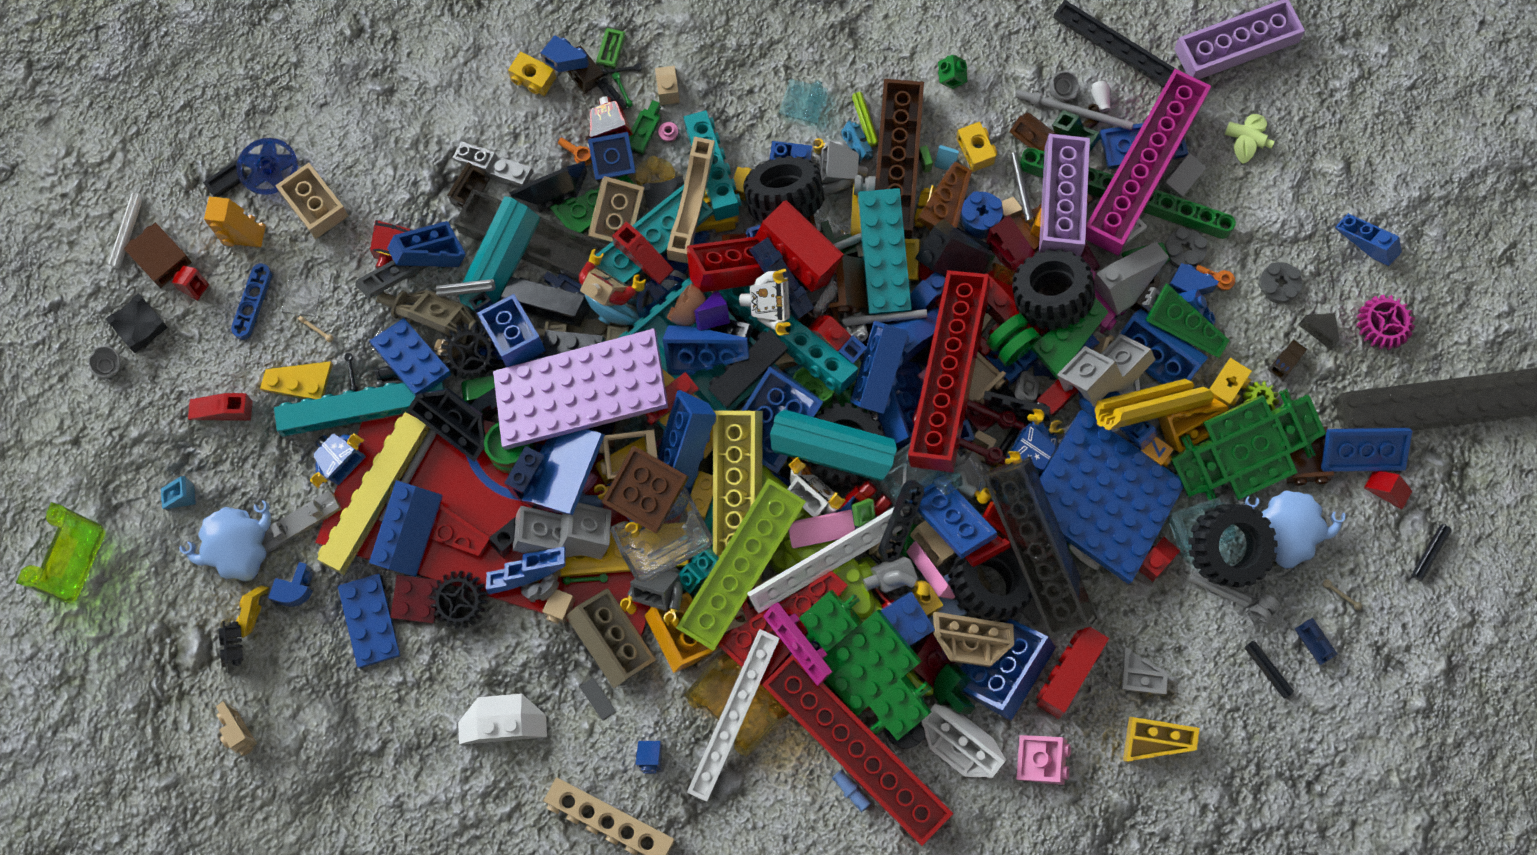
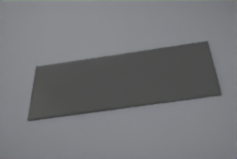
M593 677L579 686L602 720L616 711Z

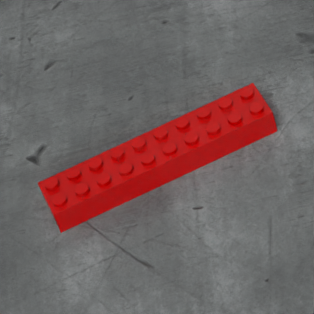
M947 270L908 452L910 467L954 473L991 289L989 274Z
M793 654L762 684V687L920 846H923L954 814L824 683L817 686Z

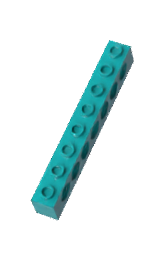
M750 286L716 290L721 294L727 306L735 315L743 318L760 333L763 331L767 333L771 330L788 347L786 353L798 365L806 368L813 377L825 383L830 390L840 395L856 381L859 368L798 320H795L793 316L790 315L789 319L782 321L783 323H790V326L785 327L789 335L779 336L775 330L758 321L757 317L751 315V306H740V294H750Z

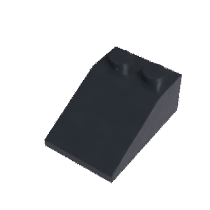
M942 219L933 227L915 259L930 270L946 276L947 270L982 274L994 254Z

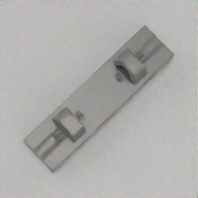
M333 491L325 492L269 526L262 542L268 553L274 551L342 510ZM281 527H283L285 533L280 530Z

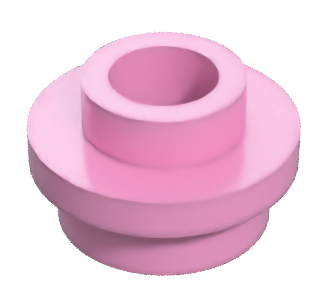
M665 122L659 127L658 133L662 140L671 142L677 138L679 131L674 123ZM667 129L672 130L670 133L665 132Z

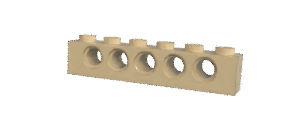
M557 777L543 800L548 804V810L559 814L560 811L567 814V820L577 825L579 821L586 824L585 829L596 835L598 832L607 835L605 840L614 845H617L618 842L626 845L625 850L633 855H637L638 852L643 855H669L675 843L674 838ZM567 797H574L575 804L571 808L564 807V800ZM587 807H593L595 810L593 817L589 819L584 818V810ZM607 817L614 819V825L610 829L603 827V821ZM628 827L633 828V837L631 839H624L622 836L623 830ZM645 838H652L654 841L653 847L649 850L642 848V842Z

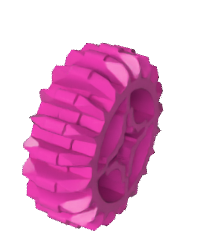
M1384 294L1379 298L1375 296L1371 301H1366L1364 306L1360 308V314L1357 316V320H1359L1357 327L1362 328L1359 335H1366L1364 342L1372 341L1371 347L1378 344L1379 350L1383 349L1384 346L1387 350H1391L1393 347L1396 349L1401 344H1405L1408 341L1407 339L1412 336L1411 331L1415 329V325L1412 324L1415 321V317L1410 316L1412 310H1406L1407 303L1400 304L1401 298L1394 301L1393 295L1386 299ZM1379 309L1387 310L1388 312H1382ZM1388 317V320L1386 321L1387 324H1386V326L1383 328V326H1384V324H1385V323H1384V322H1385V319ZM1388 332V333H1390V334H1393V333H1394V334H1396V335H1391V336H1389V335H1384L1383 333Z

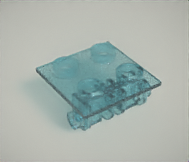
M790 79L779 114L817 124L828 88H824L819 80L809 84Z

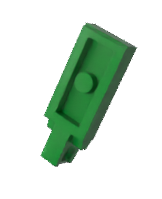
M652 100L648 110L640 111L631 129L633 135L629 136L632 151L644 154L660 121L661 115L658 113L661 107L659 102Z

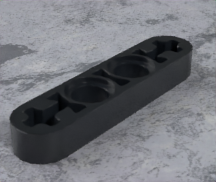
M909 480L904 483L879 545L878 552L880 556L888 562L895 561L900 556L924 495L923 486L915 480ZM911 489H917L916 492L909 493ZM905 506H909V513L905 516H901V509ZM902 526L901 533L893 536L894 528ZM892 548L893 551H892V552H888V554H887V553H886V550H887V549L890 550V549Z

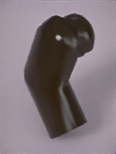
M1097 104L1088 106V110L1100 113ZM1087 118L1082 125L1092 129L1100 121Z

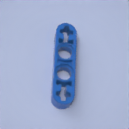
M259 263L252 268L233 320L231 331L239 340H245L251 336L272 279V272L266 264ZM264 270L266 274H265V275H261V278H260L259 275H258V272H259V273H262V271ZM253 288H260L258 296H250V291ZM248 306H252L254 308L253 313L248 316L244 315L243 310ZM244 324L246 330L239 333L238 328H242Z

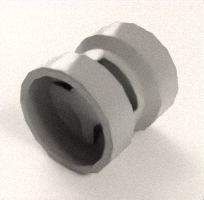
M855 175L854 195H858L860 191L875 190L876 176L863 178L862 175Z
M1262 593L1258 598V603L1250 609V613L1259 621L1269 623L1272 618L1271 614L1278 610L1280 603L1269 594Z

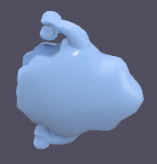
M1284 491L1280 495L1273 497L1268 503V508L1262 511V517H1267L1270 520L1271 524L1269 527L1274 528L1276 532L1274 540L1278 541V547H1275L1274 553H1277L1275 561L1285 569L1294 568L1303 561L1311 560L1315 555V546L1325 539L1335 537L1346 517L1345 513H1342L1341 520L1335 519L1334 511L1330 516L1333 525L1327 527V523L1321 517L1322 507L1314 500L1313 496L1292 491ZM1249 496L1245 499V505L1252 506L1253 509L1259 504L1258 497L1255 500V505L1249 504Z
M262 500L264 504L262 510H260L257 504L254 505V510L262 514L260 521L251 519L245 510L224 507L203 519L202 527L198 533L202 541L199 549L200 554L194 553L196 545L189 541L190 549L186 551V548L181 545L179 547L181 553L186 554L187 558L196 565L216 567L219 575L224 579H237L244 582L252 580L258 574L260 565L267 555L262 542L266 531L271 525L269 503Z

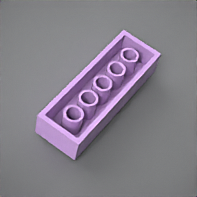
M1280 0L1179 37L1174 50L1186 73L1199 80L1299 43L1305 30L1290 1Z
M1057 134L1048 135L1044 152L1040 253H1044L1048 249L1052 251L1063 249L1064 252L1071 251L1076 256H1081L1086 236L1090 138Z

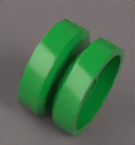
M1021 313L1004 322L986 341V345L992 352L1000 351L998 359L1006 367L1031 350V345L1041 338L1033 327L1027 328L1029 322Z
M499 422L489 429L484 440L486 454L495 468L503 473L510 474L525 446L535 450L534 443L505 450L501 443Z

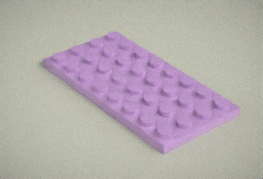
M655 329L493 371L501 443L505 450L668 408Z

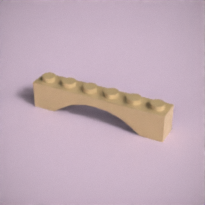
M694 137L682 198L667 247L668 260L688 263L686 248L688 245H693L715 152L714 140Z

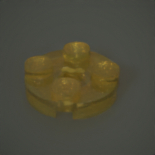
M651 156L638 166L635 174L637 185L642 187L646 183L664 182L675 178L673 166L667 160L656 156ZM659 174L660 180L655 179L652 181V175Z

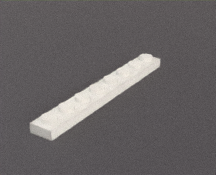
M894 507L748 592L747 594L756 611L761 613L773 604L880 543ZM902 526L895 527L892 533L895 534L902 530Z
M759 629L687 793L708 801L778 644L779 637Z

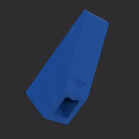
M1349 213L1335 227L1336 230L1372 259L1387 266H1390L1402 253L1399 236Z

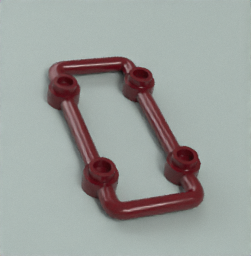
M968 399L967 408L997 420L998 425L1002 429L1013 427L1022 431L1027 426L1025 423L1016 420L1014 413L1011 411L1000 413ZM919 402L913 415V424H915ZM960 438V447L983 456L987 464L995 466L1000 463L1011 467L1010 464L1005 463L1007 457L1003 456V452L998 447L986 449Z

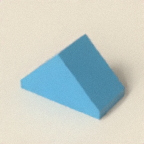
M180 476L161 488L162 509L195 505L194 484L185 476Z

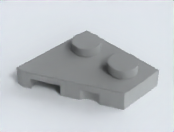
M1125 648L1121 691L1161 696L1167 695L1168 673L1160 667L1154 666L1146 658H1141L1132 652L1130 648Z

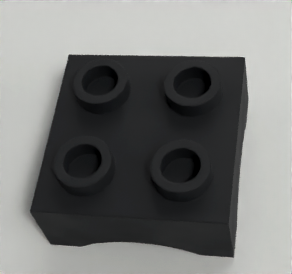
M683 176L664 182L643 184L648 212L684 185Z
M139 293L125 307L106 318V321L134 353L138 352L168 328Z

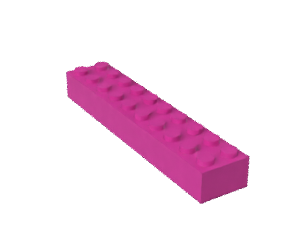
M1174 69L1086 224L1085 240L1119 256L1205 102L1211 85Z

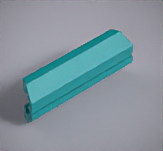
M504 196L462 283L493 279L495 290L485 291L493 304L501 301V295L511 276H513L541 220L540 216L526 205L511 197ZM482 292L459 294L460 302L474 310L469 300ZM480 300V301H478L477 305L481 304L482 302H484V301H486V300Z
M785 409L775 415L770 433L771 448L775 453L793 458L798 457L800 460L878 481L883 480L892 468L897 450L895 440L892 438Z

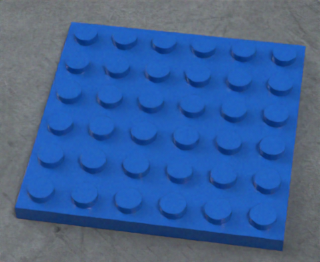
M1080 410L1021 510L1121 580L1130 584L1184 486L1177 475L1164 466L1157 464L1144 452L1114 431L1097 425V420L1084 410Z

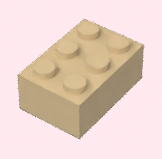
M307 163L275 185L282 197L315 239L348 217L343 205L310 163Z
M604 176L601 181L587 239L610 244L613 241L612 235L626 221L631 226L634 225L644 187Z

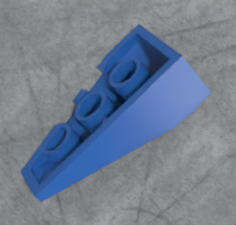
M939 307L928 310L927 318L900 320L888 324L909 331V343L903 349L901 355L903 356V362L901 366L932 342Z
M668 326L662 339L669 375H682L685 372L688 375H692L702 369H713L716 365H727L749 359L748 340L741 336L707 329L697 330V327Z

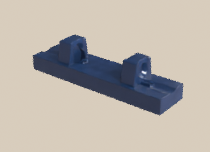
M768 237L749 249L764 273L786 269V272H783V277L788 278L790 293L789 309L795 320L814 308L806 296L807 292L803 286L799 285L783 261V256L779 250L775 249Z

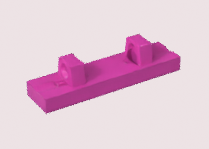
M778 602L773 604L763 617L818 686L832 673L823 660L827 653L823 648L817 651L813 648L796 626L800 619L795 613L788 616Z

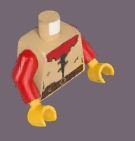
M596 249L591 251L589 262H586L579 273V281L582 285L580 291L604 306H621L626 304L636 294V291L644 290L646 281L644 279L639 282L640 275H635L632 286H628L596 267L601 263L603 253L601 256L594 255Z

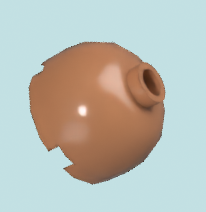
M693 284L688 285L676 300L677 303L675 307L671 308L667 318L679 326H692L696 322L694 311L706 301L703 292Z

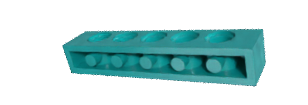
M707 110L683 116L691 147L694 137L715 141V152L706 186V193L714 212L715 220L719 221L740 215L738 208L742 206L740 196L734 193L736 185L734 179L729 178V175H731L729 164L723 161L726 157L723 147L719 148L718 144H721L718 132L714 133L713 129H716L713 117L709 118Z

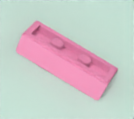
M846 510L796 520L788 531L792 548L838 540L854 531L855 526L852 511Z
M914 541L906 551L938 597L954 599L955 595L948 583L917 541Z

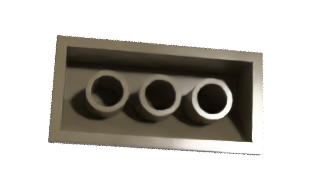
M608 588L581 603L566 615V618L613 688H616L656 661Z

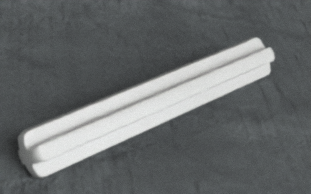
M139 193L131 194L108 263L112 268L119 269L121 267L126 252L123 248L127 246L143 201V196Z

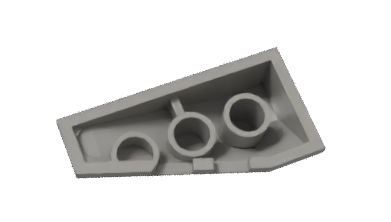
M1154 242L1096 273L1094 288L1118 316L1135 304L1169 256L1157 242Z

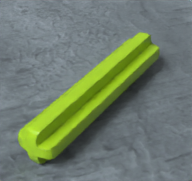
M854 93L852 99L866 141L870 147L877 146L879 141L863 93Z

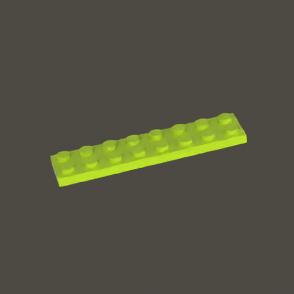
M768 478L676 628L714 651L747 598V593L754 587L806 501Z

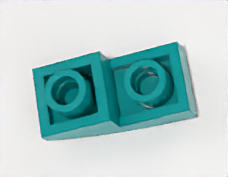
M709 546L703 547L694 560L686 564L679 573L683 588L689 594L693 593L706 580L719 559Z

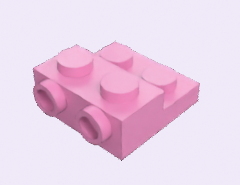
M1020 735L1016 779L1018 781L1064 785L1065 780L1069 779L1070 771L1069 766H1066V757L1071 755V745L1067 744V740L1063 737Z

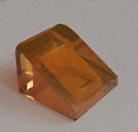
M993 263L994 277L1008 285H1012V279L1016 272L1003 265Z

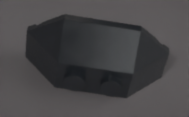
M582 161L578 164L567 166L531 181L517 190L509 192L510 197L526 205L532 211L538 213L551 211L550 207L556 204L560 205L565 203L566 200L578 196L587 175L585 162Z
M443 389L419 393L408 407V412L475 462L484 450L485 430L483 414L452 390Z

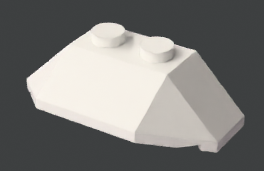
M523 694L478 697L458 722L460 745L547 737L546 715Z
M934 704L930 709L932 713L922 720L929 749L965 777L993 778L1006 761L995 740L962 713L958 714L950 708Z

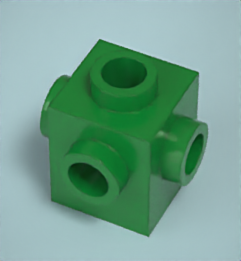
M948 55L945 59L938 61L940 84L954 89L968 82L966 60L957 55Z

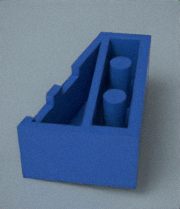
M448 221L396 234L387 248L395 264L402 266L459 267L466 256Z

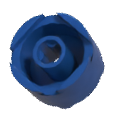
M975 191L971 193L963 203L960 223L964 231L978 239L987 238L989 230L1002 220L1003 207L1001 200L988 192Z

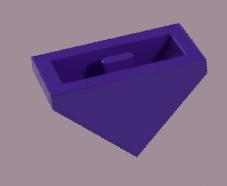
M717 291L694 311L697 330H705L730 323L727 303Z

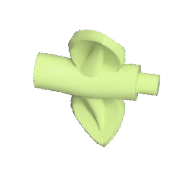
M1252 114L1245 119L1244 125L1230 121L1225 131V135L1237 138L1234 143V152L1242 164L1248 162L1254 156L1257 147L1263 149L1265 146L1272 149L1275 141L1268 139V135L1262 133L1267 128V121L1262 115Z

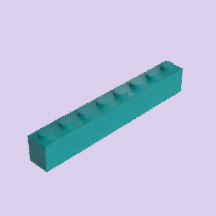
M444 380L427 392L446 389ZM387 383L384 387H366L362 391L357 392L349 390L336 396L327 394L320 399L306 398L298 403L285 402L280 404V406L274 407L276 429L282 437L402 415L405 412L410 413L407 409L415 396L404 383Z

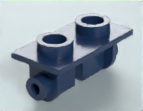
M1313 617L1295 628V631L1319 666L1338 655Z

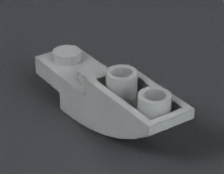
M461 141L452 157L453 160L463 166H466L467 162L485 171V175L490 179L508 186L514 184L521 187L527 184L534 172L532 167L499 157L493 151Z

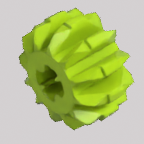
M1256 381L1253 383V386H1247L1246 392L1242 395V398L1245 399L1243 403L1263 395L1270 410L1273 411L1276 409L1275 406L1279 404V400L1276 399L1279 392H1272L1274 385H1271L1269 388L1266 387V381H1263L1261 385Z

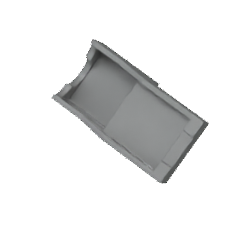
M1120 334L1101 354L1084 346L1057 374V377L1065 392L1072 390L1074 386L1095 407L1097 401L1102 400L1108 392L1128 389L1155 361V357L1150 348Z
M578 503L573 515H560L520 506L515 520L513 551L532 553L565 546L566 557L583 555L602 559L610 542L611 510Z

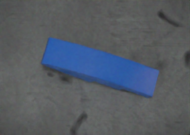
M565 546L523 554V560L505 563L504 569L487 572L486 590L488 594L532 583L565 567Z

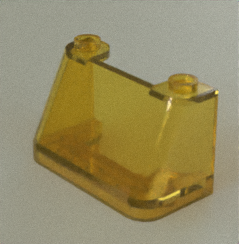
M727 653L716 657L684 694L688 699V703L695 709L706 707L719 720L742 667ZM760 684L734 740V749L745 757L749 756L789 715Z

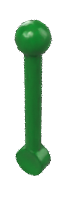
M615 72L612 75L613 80L617 81L627 103L626 107L631 108L633 102L629 100L620 81V74Z
M601 574L597 577H564L563 583L565 585L573 582L601 581L605 583L608 580V576Z

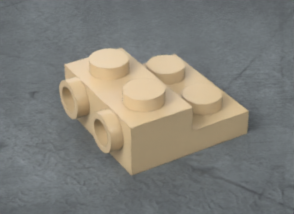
M224 701L216 706L219 711L217 717L225 725L219 729L222 734L220 739L226 748L230 747L235 753L245 756L253 750V746L257 742L237 709Z

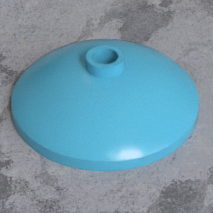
M585 295L590 307L599 315L598 319L608 325L610 322L619 325H634L641 318L639 314L625 304L621 306H604Z

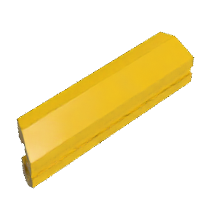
M1182 379L1098 400L1095 406L1097 425L1105 427L1107 430H1112L1209 405L1212 403L1214 396L1210 389L1206 387L1193 389L1195 386L1192 381Z

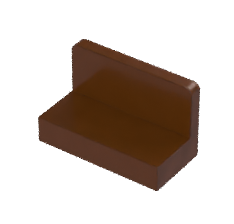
M1029 112L1019 116L1009 131L1029 148H1035L1044 152L1048 135L1055 134L1053 130Z

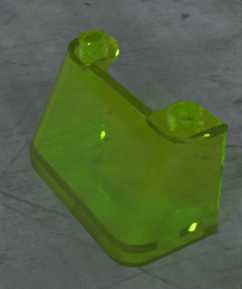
M51 502L46 512V520L49 524L58 527L41 567L34 565L24 567L16 583L35 594L69 604L76 601L80 595L104 539L105 530L99 523L62 505Z

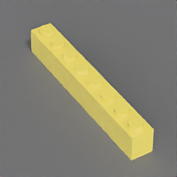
M406 412L397 419L393 433L387 436L384 441V448L381 453L375 456L373 460L374 465L370 471L364 474L362 485L359 490L356 489L352 494L350 505L342 511L340 522L337 527L334 526L332 528L328 542L318 552L319 557L317 560L342 575H345L383 511L386 501L391 497L396 480H401L430 430L422 421Z

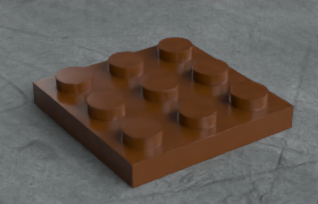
M633 445L604 496L602 503L658 534L689 476Z

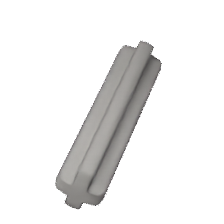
M493 279L439 285L436 286V295L442 297L495 290V282Z
M1196 570L1190 576V582L1244 607H1248L1252 601V596L1233 587L1213 584L1208 581V578H1203Z

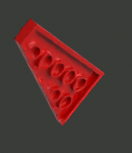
M830 571L810 583L807 587L793 593L778 603L788 616L795 613L799 618L830 590H833L840 597L849 585L833 571ZM768 609L751 618L750 621L740 627L731 630L718 643V646L741 667L745 663L759 629L779 637L763 617ZM801 621L796 624L804 636L809 633ZM781 639L778 641L760 685L791 654Z

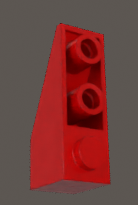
M627 221L612 235L614 246L659 285L674 271L646 238Z
M222 393L190 399L188 420L251 421L253 400L246 393Z

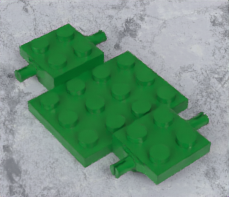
M1284 389L1279 392L1284 404L1271 411L1265 396L1261 395L1203 422L1211 441L1208 440L1199 445H1193L1189 434L1181 437L1186 449L1170 459L1184 486L1186 495L1191 497L1197 493H1206L1209 503H1213L1218 500L1213 489L1229 482L1236 498L1240 500L1298 473L1290 453L1303 448L1307 458L1315 456L1316 454L1311 443L1326 434L1311 397L1305 395L1299 399L1292 400L1288 389Z
M830 590L799 617L809 632L805 637L810 644L814 640L817 641L827 653L823 660L832 673L826 680L850 710L857 716L870 706L879 719L877 723L870 727L871 731L879 727L873 732L877 735L882 729L886 728L898 741L932 713L922 697L931 690V686L923 690L928 685L927 682H924L917 689L906 675L922 661L880 609L863 622L852 609L854 605L860 602L859 598L855 599L857 595L853 594L847 601H844L833 590Z

